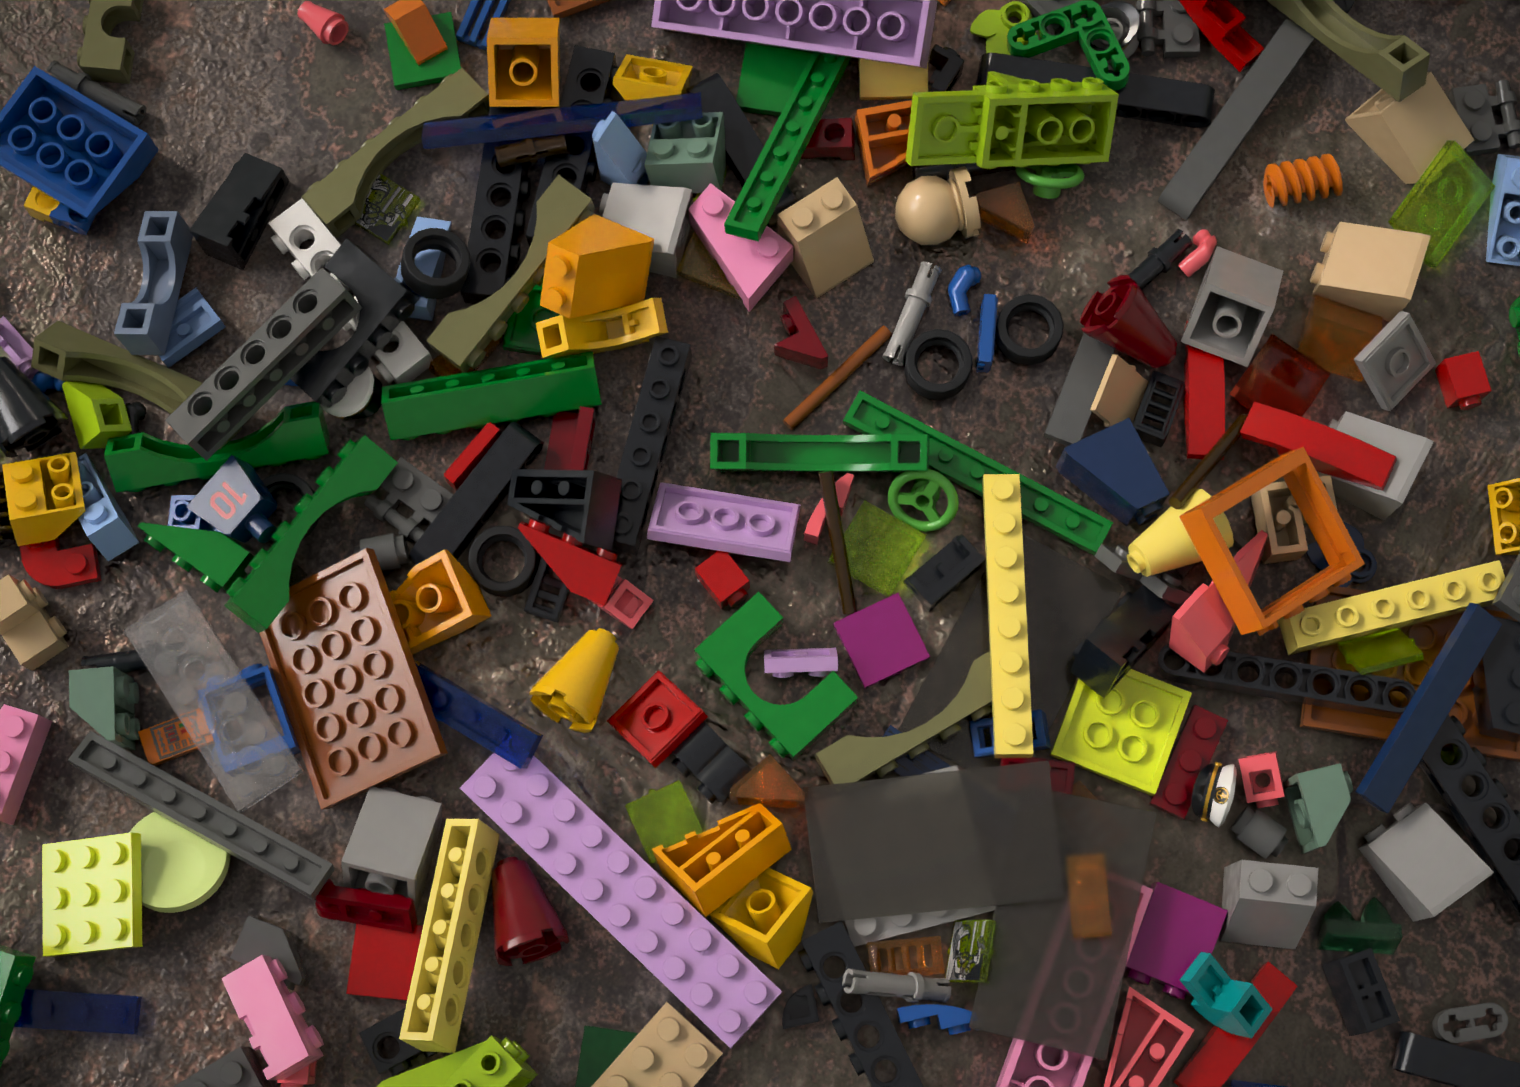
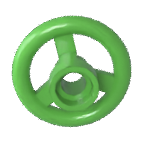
M1075 163L1060 164L1058 166L1031 165L1028 167H1015L1018 177L1032 184L1033 193L1042 198H1058L1061 189L1075 187L1084 180L1083 170ZM1029 167L1035 170L1036 174L1029 172L1026 168Z
M928 469V471L902 472L893 480L888 491V504L892 514L899 522L913 530L923 532L939 530L948 525L958 511L959 501L955 487L944 475ZM917 479L913 484L911 493L899 492L905 483ZM941 488L946 493L948 499L947 509L942 516L939 515L935 508L941 494ZM900 504L914 505L915 508L924 512L929 521H920L910 517L903 511Z

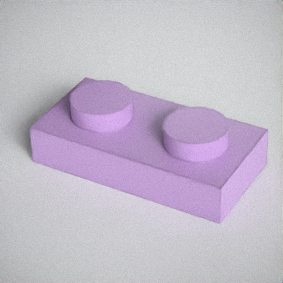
M836 648L764 650L765 673H772V676L777 678L791 677L794 675V672H808V675L815 677L827 676L830 674V671H838Z

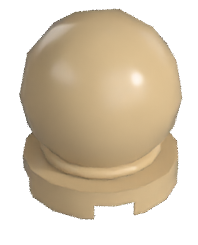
M963 166L951 169L947 181L938 176H921L906 184L897 197L895 210L896 222L900 231L905 236L920 245H938L949 240L957 230L961 231L965 238L979 235L978 229L981 228L980 213L976 196L969 198L965 183L972 180L967 168Z

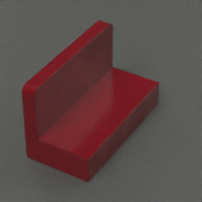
M580 406L579 414L561 411L553 416L544 470H588L597 420L594 408Z

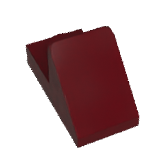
M794 296L784 301L783 315L780 318L789 335L794 333V335L774 345V355L818 369L828 367V354L799 300Z

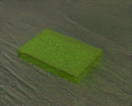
M1447 140L1388 223L1395 230L1430 235L1423 261L1428 267H1437L1495 188V185L1456 141Z

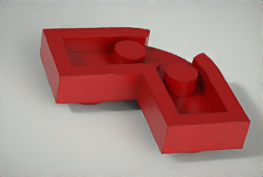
M59 537L51 541L20 546L21 559L26 572L40 584L54 589H64L102 581L97 548L94 544L60 550Z

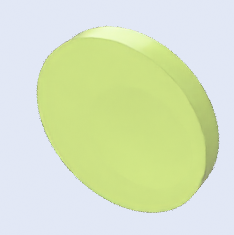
M156 812L144 817L129 832L141 833L142 905L146 908L164 913H175L192 909L209 899L218 890L226 877L230 863L229 853Z

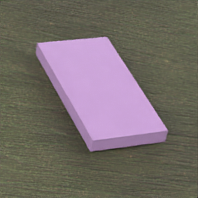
M660 482L648 527L647 539L790 562L801 505Z

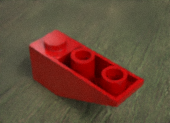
M530 518L529 523L520 522L518 526L520 532L570 592L605 606L622 566V563L616 560L618 554L597 547L596 552L582 546V542L566 533L563 534L562 538L549 533L551 526Z

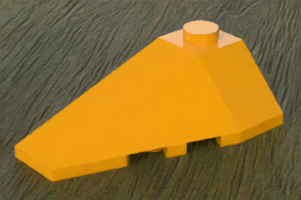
M447 549L415 565L408 572V578L398 589L390 592L412 655L460 634L491 617L479 585Z

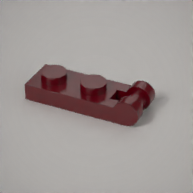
M328 879L315 898L318 915L327 919L408 933L414 932L418 922L414 900L400 894L389 895L371 892L364 888L353 889L336 886L331 879Z

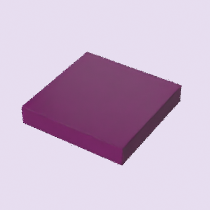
M899 593L833 623L864 689L930 659V655Z

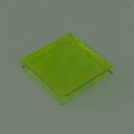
M864 500L844 533L851 576L887 597L892 596L924 542L926 535ZM831 554L828 563L834 566L833 554Z

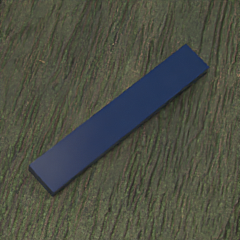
M1469 603L1355 791L1382 812L1389 813L1502 626V623L1479 604Z

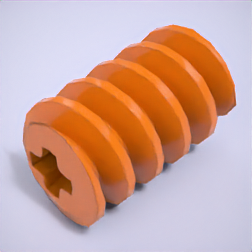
M1323 154L1320 159L1317 156H1311L1306 161L1304 159H1295L1293 164L1290 161H1283L1279 166L1275 163L1268 164L1264 172V194L1271 208L1274 207L1275 197H1278L1282 206H1287L1288 195H1292L1296 204L1301 203L1302 193L1304 192L1309 201H1314L1316 190H1319L1322 199L1328 198L1329 188L1333 189L1335 196L1342 195L1343 182L1340 168L1331 154Z

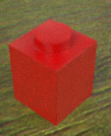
M1479 351L1446 358L1435 368L1447 409L1460 406L1461 410L1475 408L1481 405V400L1492 391Z
M717 551L694 569L697 579L721 609L728 604L731 607H735L749 595L747 590L750 588V580L728 552Z

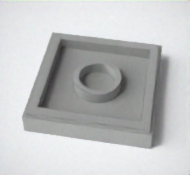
M1400 311L1354 358L1356 365L1381 409L1391 411L1436 365V361L1410 313Z

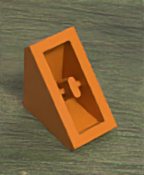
M399 0L384 8V12L418 65L448 49L422 0Z

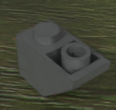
M248 916L230 958L241 962L239 968L260 955L270 956L272 960L277 958L287 973L288 978L283 981L288 989L294 990L296 984L307 987L310 979L291 931Z

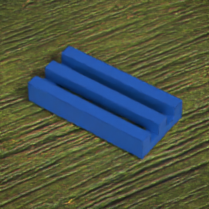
M471 0L457 31L456 38L457 41L487 51L488 29L483 41L478 38L495 0L485 1L471 35L468 36L483 1ZM500 0L493 18H504L511 0Z
M984 294L981 303L976 372L988 373L993 363L998 297L993 294Z

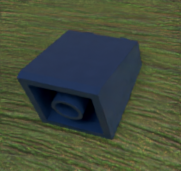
M1130 418L1065 447L1056 465L1058 472L1125 526L1134 522L1141 526L1157 518V512L1164 508L1163 503L1170 495Z

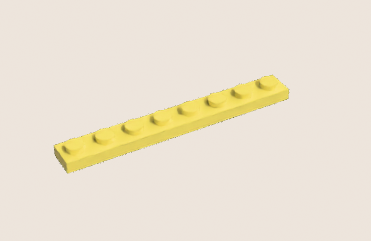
M984 474L982 484L994 757L1032 758L1033 734L1020 474Z

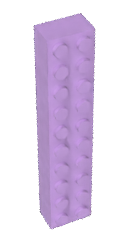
M512 734L460 787L477 806L729 1048H732L782 994V991Z

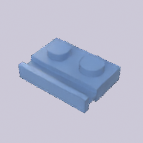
M197 288L191 290L177 302L165 355H158L168 368L226 327Z

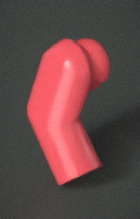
M1206 229L1200 230L1192 238L1193 243L1198 248L1177 264L1188 278L1209 261L1217 245L1215 235L1211 236Z

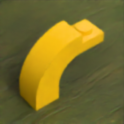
M650 298L622 308L571 319L559 315L536 323L542 358H554L593 351V354L649 342V338L668 333L662 298Z

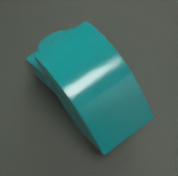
M1200 952L1180 979L1181 983L1194 997V1000L1191 1002L1193 1008L1209 1022L1228 1033L1252 1038L1273 1010L1252 983L1232 980L1211 953Z

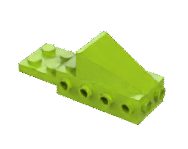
M995 71L988 72L986 85L973 86L972 90L913 92L905 161L910 166L976 163L978 167L984 169L1009 166H1058L1060 164L1109 162L1119 94L1103 84V80L1094 77L1083 78L1082 82H1071L1067 79L1054 78L1051 79V83H1039L1035 80L1022 79Z
M491 1035L484 1042L383 1080L377 1087H526L538 1074L526 1062L530 1057L529 1054L515 1040L512 1042L507 1037L502 1040Z

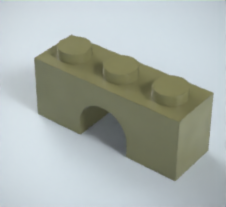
M88 0L90 8L88 15H85L83 18L82 29L85 36L83 47H79L77 52V64L84 73L91 76L93 81L130 84L135 52L126 38L112 37L111 32L117 24L123 21L140 22L144 0Z

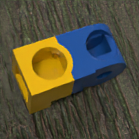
M32 187L23 205L31 217L43 222L46 220L58 226L62 225L82 235H87L96 217L95 215L88 220L35 187Z

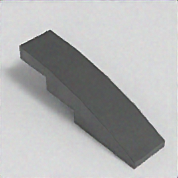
M1083 333L1043 437L1066 446L1081 440L1092 412L1090 410L1111 356L1115 352L1114 348Z

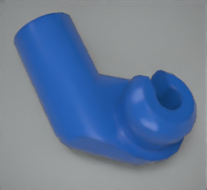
M964 265L960 267L948 284L947 290L954 316H963L971 312L966 293L971 286L976 285L981 280V272L975 266Z

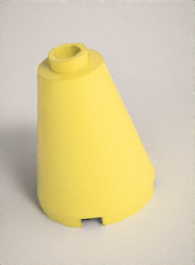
M1197 488L1180 509L1168 508L1129 545V554H1127L1128 563L1133 571L1148 577L1201 562L1202 559L1179 516L1212 496L1203 489ZM1223 512L1213 518L1226 545L1228 548H1231L1234 543L1233 533L1229 521Z

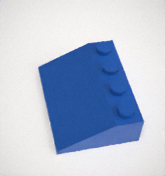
M36 66L32 68L0 112V166L88 220L137 180L159 150L148 133Z

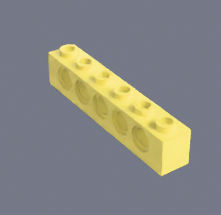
M1500 560L1307 607L1304 608V611L1291 618H1280L1278 623L1287 653L1291 655L1461 613L1466 610L1469 603L1479 604L1481 607L1493 605L1492 603L1505 580V575Z
M446 819L399 1036L400 1040L425 1052L455 1053L500 836L499 833L479 819Z

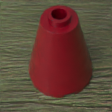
M1120 275L1112 278L1107 282L1111 287L1103 294L1097 291L1085 306L1080 317V323L1084 326V328H1081L1086 335L1152 368L1167 366L1176 356V340L1135 280L1129 275Z
M508 857L500 860L497 863V867L492 871L494 948L498 964L513 966L511 959L522 958L523 964H527L562 950L560 942L569 943L568 933L527 861L519 860L518 857Z

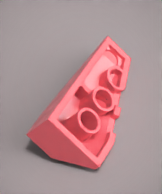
M1263 530L1234 556V560L1249 588L1265 551L1268 534ZM1213 580L1209 587L1204 583L1199 586L1172 616L1169 641L1170 649L1203 673L1212 664L1218 666L1227 656L1230 650L1228 643L1236 625Z

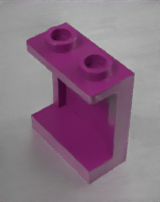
M1155 882L1150 886L1153 892L1125 970L1129 971L1128 978L1144 985H1149L1150 980L1164 986L1162 992L1184 1000L1186 995H1192L1181 983L1180 979L1200 952L1212 954L1228 910L1160 882Z

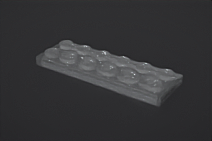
M185 589L124 629L125 634L238 812H244L304 772L188 590Z

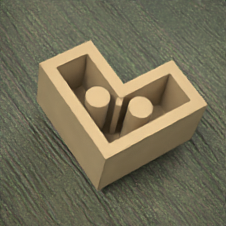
M1331 475L1321 476L1320 479L1337 509ZM1286 482L1271 483L1251 495L1257 534L1261 530L1268 534L1265 551L1262 556L1263 564L1298 560L1308 551L1303 523L1307 522Z
M8 574L0 580V635L3 636L20 665L33 671L69 647L63 638L67 631L56 616L50 618L44 608L48 605V602L37 587L32 589L26 580L20 582Z

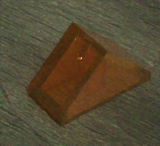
M1020 182L983 191L971 196H976L981 221L1026 244L1029 243L1034 230V223Z

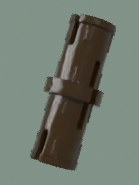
M563 131L532 138L531 135L525 136V140L494 146L499 168L528 161L533 164L538 162L537 159L568 153Z

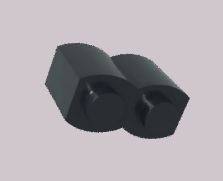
M704 721L672 752V755L675 757L671 762L672 765L685 778L692 774L701 783L697 790L711 804L717 800L721 805H724L754 776V771Z

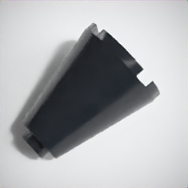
M0 357V449L6 457L13 458L18 456L15 450L25 448L29 453L47 444L62 432L59 425L61 423L68 425L69 421L65 413L8 357Z

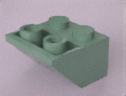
M723 112L655 115L644 164L650 184L654 186L684 187L692 189V193H702L711 183L719 190H722L726 170Z
M114 666L69 670V707L107 741L128 751L136 750L135 740L140 738L138 733L140 731V723L138 718H135L134 704L139 702V687L137 682H134V678Z

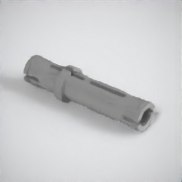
M923 261L920 263V268L912 288H909L905 293L904 297L907 300L886 351L883 353L882 358L887 362L894 358L892 362L894 365H904L907 350L911 345L924 310L932 303L931 293L942 270L937 265L930 270L932 265L930 262Z
M847 969L842 981V985L846 986L844 991L848 994L899 997L912 1003L919 1002L918 1000L946 1003L951 996V986H942L950 984L948 979L922 977L920 973L909 972L908 975Z

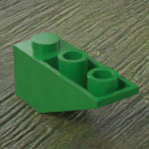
M143 522L137 526L147 534L143 539L147 544L160 553L164 548L175 554L172 561L188 573L192 568H195L203 574L200 581L216 593L221 588L228 591L238 577L244 578L252 568L249 566V563L254 556L221 532Z

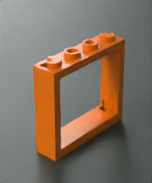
M1304 446L1278 456L1179 516L1241 635L1257 631L1258 635L1261 636L1269 630L1279 627L1277 620L1282 617L1288 619L1305 610L1302 604L1307 601L1312 603L1324 598L1330 593L1328 587L1331 585L1337 587L1350 581V573L1365 564ZM1283 477L1329 566L1260 609L1213 518Z

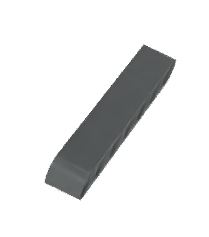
M1288 18L1283 22L1168 183L1157 201L1159 204L1186 221L1190 218L1314 42L1315 37Z

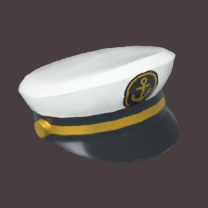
M368 366L361 375L356 376L348 385L345 396L338 403L333 404L330 408L321 404L322 409L340 419L344 417L353 419L369 417L377 412L382 405V384L373 375Z
M1218 762L1208 764L1200 771L1192 792V809L1194 814L1200 817L1202 821L1208 822L1210 820L1218 828L1225 822L1233 801L1237 774L1234 764L1222 766V763Z

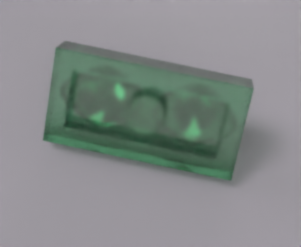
M1373 897L1364 908L1361 922L1355 921L1350 911L1337 901L1325 914L1323 926L1318 934V947L1320 950L1359 952L1372 948L1373 953L1393 955L1403 938L1401 924H1393L1387 909L1376 897Z

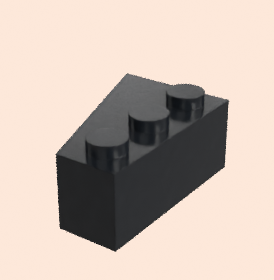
M248 153L243 154L189 229L206 255L244 270L289 183L284 170Z
M512 469L507 505L553 526L554 529L564 532L584 544L612 551L622 479L594 470Z
M1144 585L1134 594L1131 592L1126 593L1117 604V610L1110 616L1107 614L1087 638H1084L1072 653L1076 659L1070 672L1102 698H1105L1172 623V616L1176 610Z
M1493 616L1502 623V626L1473 672L1475 686L1473 688L1479 734L1518 742L1520 741V622Z

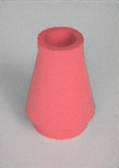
M305 1L299 7L298 17L307 24L324 44L338 45L344 40L348 33L349 25L342 14L318 6L311 1Z

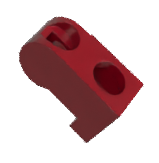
M852 118L820 119L801 159L840 157L841 160H855V129Z

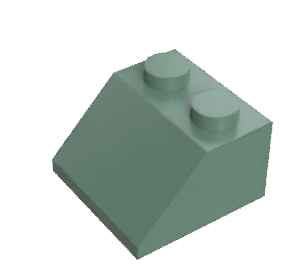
M1341 763L1298 773L1283 781L1285 799L1301 854L1309 853L1327 845L1351 802L1350 793L1353 792L1352 781L1348 772L1342 770Z

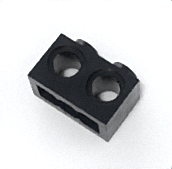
M405 1008L359 1033L379 1074L390 1072L392 1077L411 1068L413 1065L410 1060L424 1053L426 1058L439 1053L421 1051L399 1039ZM389 1037L396 1038L400 1046L398 1054L392 1059L387 1058L382 1052L383 1042Z

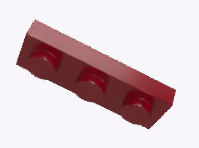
M1197 705L1192 706L1165 766L1156 794L1152 796L1148 805L1180 820L1185 819L1192 803L1195 781L1200 771L1210 763L1227 725V719Z

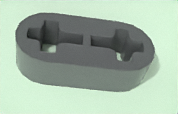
M1480 1003L1442 1010L1435 1015L1432 1026L1435 1036L1439 1040L1446 1043H1462L1501 1035L1508 1026V1016L1506 1011L1498 1004ZM1486 1009L1489 1015H1495L1497 1018V1022L1491 1024V1031L1488 1025L1475 1026L1474 1019L1486 1016ZM1449 1015L1452 1021L1465 1020L1466 1023L1465 1028L1455 1030L1454 1037L1451 1031H1445L1443 1028V1024L1449 1022Z

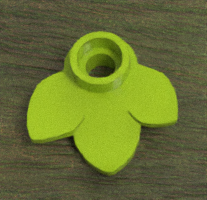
M1012 1L1002 6L1000 10L988 9L980 13L973 21L970 33L987 39L986 53L1011 55L1007 49V35L1011 27L1019 23H1012L1008 19L1015 16L1019 18V23L1032 19V15L1025 4L1019 1ZM1022 37L1017 38V42L1020 41L1023 45L1028 44V41H1024Z

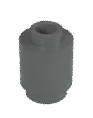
M395 533L363 538L360 539V547L354 548V554L365 548L374 549L382 572L399 569L402 564L410 562L407 541L404 535L396 536Z
M1249 806L1245 807L1230 828L1237 834L1236 838L1264 859L1270 854L1277 857L1289 841L1284 836L1287 831L1285 827L1260 809L1253 810Z

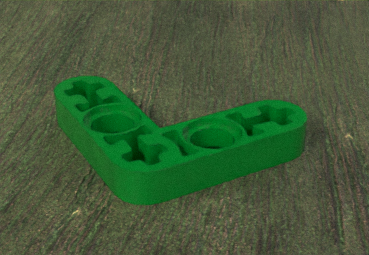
M1082 0L1016 24L1008 31L1007 49L1013 56L1030 58L1078 40L1096 78L1103 80V84L1113 91L1120 90L1128 83L1129 62L1102 8L1092 0ZM1086 14L1088 18L1092 17V21L1087 22L1085 18H1081V15ZM1069 19H1071V25L1074 24V28L1072 29L1070 27ZM1055 23L1061 25L1064 31L1054 36L1048 34L1045 28ZM1037 30L1039 31L1040 40H1038V34L1035 35ZM1022 37L1024 41H1028V44L1023 45L1020 41L1017 42V38ZM1103 39L1110 46L1104 51H1096L1090 44L1094 40ZM1110 59L1113 70L1120 72L1117 77H1114L1112 73H1108L1107 61Z

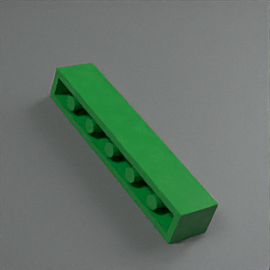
M593 351L383 386L381 400L390 440H413L420 435L432 433L448 434L455 429L467 427L483 428L490 422L506 421L512 423L514 421H521L526 417L538 415L549 417L561 411L580 410V406L592 408L602 405Z

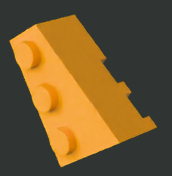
M761 803L718 820V826L700 834H696V831L685 834V840L667 848H664L663 845L652 848L662 874L705 917L792 850L783 823Z

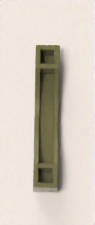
M1266 0L1398 102L1426 84L1430 54L1405 35L1393 36L1369 29L1351 18L1333 0Z
M463 68L454 74L446 76L436 89L428 95L420 97L411 109L402 116L394 118L387 128L375 138L365 141L360 150L350 158L339 162L334 170L324 179L313 183L307 192L301 196L302 199L336 239L362 217L365 201L373 183L398 156L413 146L431 138L450 133L469 132L489 115L488 94Z
M558 174L537 201V221L534 237L527 256L517 272L501 289L487 299L466 309L449 312L426 340L430 347L463 373H466L470 367L475 369L486 355L484 350L492 339L497 341L504 334L508 327L506 322L514 312H521L530 299V296H528L530 291L536 284L538 286L543 284L548 242L595 214L593 213L595 207L592 199Z
M56 321L34 338L32 368L62 381L89 382L123 389L157 404L170 414L202 385L200 381L142 356L131 355L128 350L61 321ZM242 427L239 430H237L219 449H222L230 440H232L241 431Z
M990 651L973 661L965 683L957 696L942 712L927 723L908 732L887 737L846 735L816 753L815 760L836 795L839 796L846 792L848 797L859 790L864 789L867 786L864 780L877 773L882 778L897 769L899 766L896 761L907 754L911 759H914L929 750L928 742L938 736L944 741L961 731L962 729L959 724L965 720L972 718L976 722L992 712L990 707L992 705Z

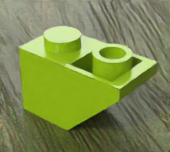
M67 381L62 384L80 449L106 448L109 438L125 436L132 431L122 397L102 384L81 381Z

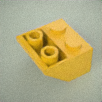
M76 452L2 464L9 520L17 546L55 540L86 511Z
M1520 478L1487 485L1496 555H1518L1520 552Z

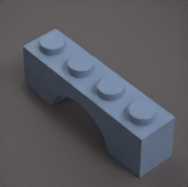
M178 211L144 212L137 240L143 261L141 289L137 298L132 303L121 304L114 335L131 355H165L193 239L189 226Z

